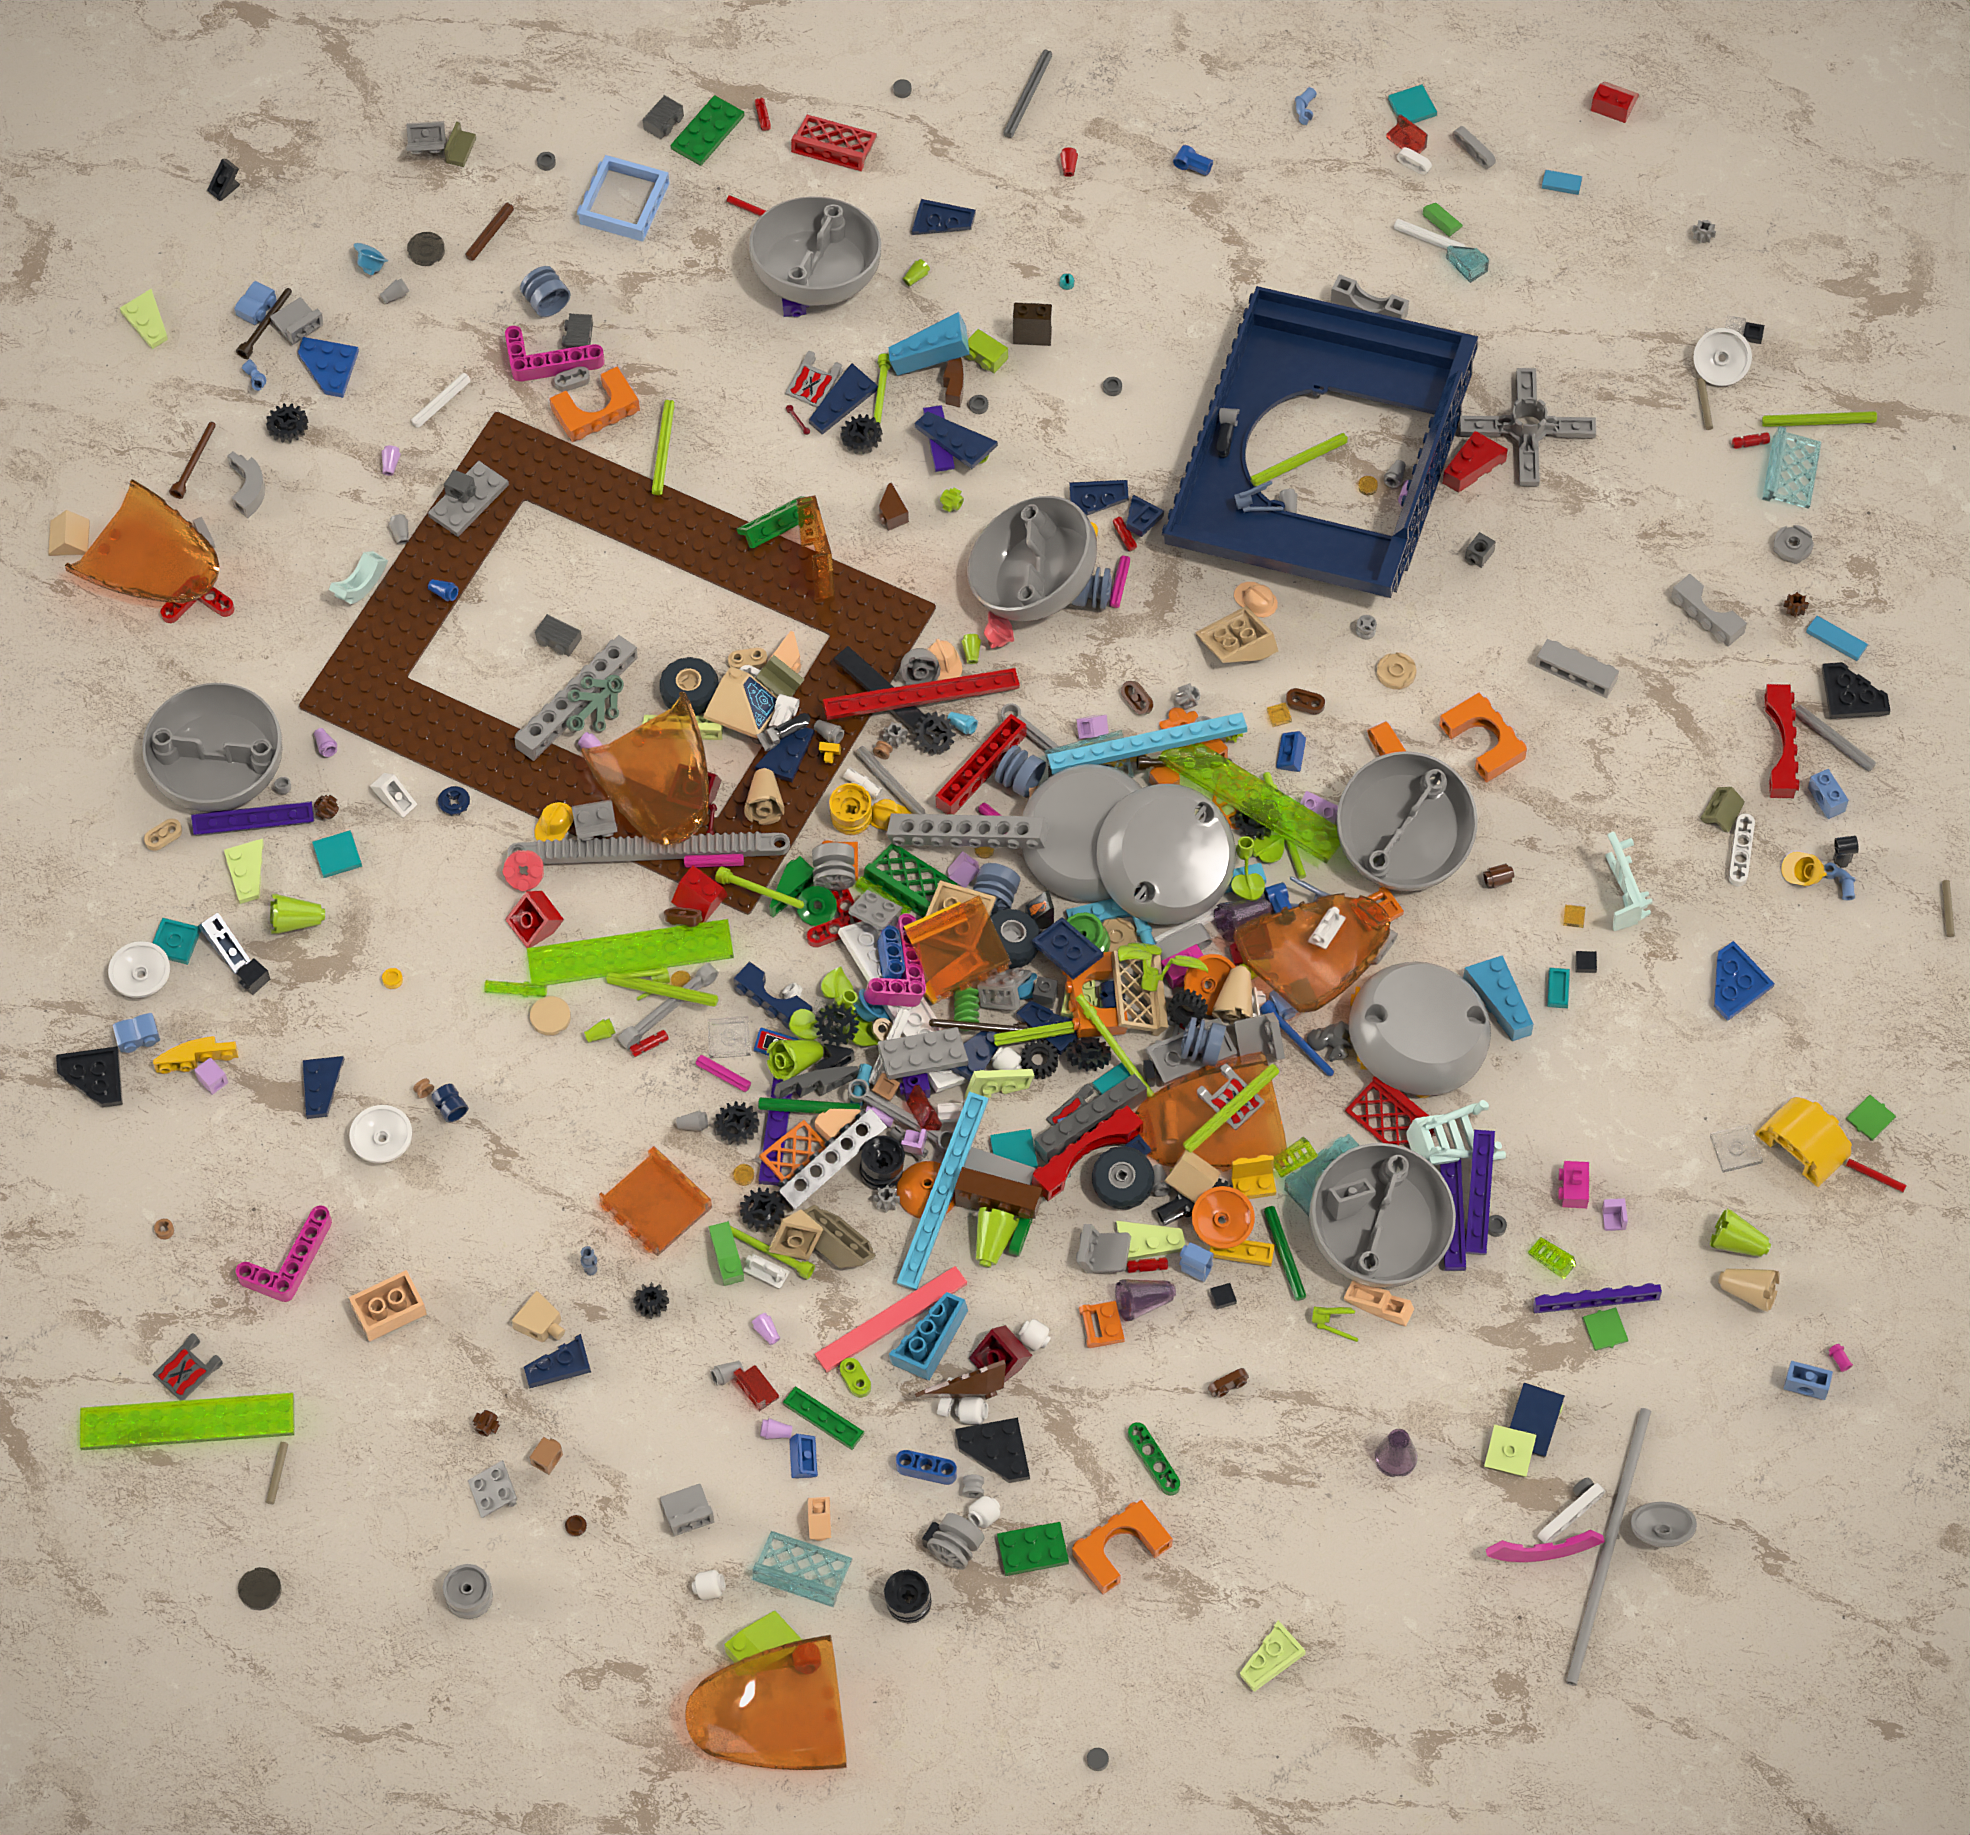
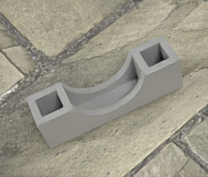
M1340 274L1331 290V302L1338 305L1400 319H1406L1408 315L1409 300L1393 294L1387 298L1374 297L1366 293L1356 280Z
M1688 574L1673 587L1671 598L1677 605H1681L1692 618H1696L1704 629L1712 632L1719 642L1729 647L1745 633L1747 623L1733 610L1720 613L1709 609L1703 603L1701 597L1704 585L1691 574Z

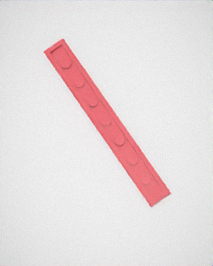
M954 1266L815 1353L816 1359L826 1373L840 1365L844 1359L853 1357L934 1306L946 1292L953 1294L967 1285V1281L957 1267Z

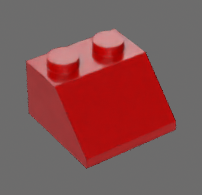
M1604 81L1599 84L1593 96L1591 111L1626 123L1639 97V93Z
M692 865L680 880L671 903L676 907L700 910L702 921L699 924L703 926L726 898L727 893L721 885Z
M541 890L526 891L505 920L525 947L530 949L554 934L564 921V918Z

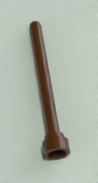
M214 422L208 423L179 481L172 484L169 493L174 498L183 499L186 493V483L216 427Z

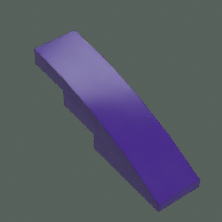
M942 405L923 408V414L928 411L945 419ZM928 438L935 471L955 469L953 455Z

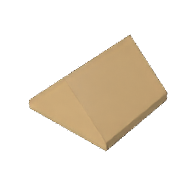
M65 510L50 521L49 556L88 554L90 520L69 510Z
M1185 1150L1164 1182L1193 1203H1196L1197 1199L1205 1191L1214 1186L1221 1172L1195 1153Z
M799 1210L782 1220L769 1247V1252L809 1260L823 1228L803 1210Z

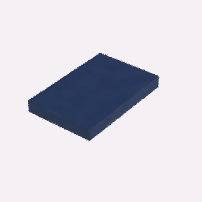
M1063 917L1032 939V945L1073 980L1104 957L1103 952Z
M1523 1383L1510 1429L1535 1434L1536 1439L1532 1453L1546 1457L1565 1395Z

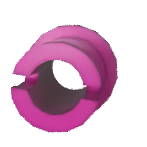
M1838 1343L1829 1348V1356L1834 1358L1841 1372L1850 1369L1853 1364L1844 1352V1346Z

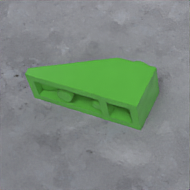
M729 1221L708 1226L723 1285L726 1286L744 1281V1273Z

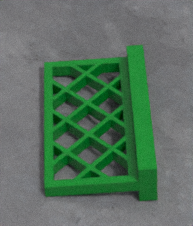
M892 843L872 864L868 863L864 868V881L922 918L926 916L931 904L926 899V896L935 894L938 887L937 883L944 881L957 885L955 881L902 847ZM894 850L900 854V858H889V853ZM905 862H913L917 868L906 869ZM902 863V869L892 870L891 864ZM887 864L888 870L881 871L877 866ZM929 872L933 878L922 879L921 873ZM918 873L919 879L908 880L907 874ZM904 874L905 881H897L893 878V875ZM923 884H934L935 890L924 891ZM909 885H920L921 891L914 892L909 888Z

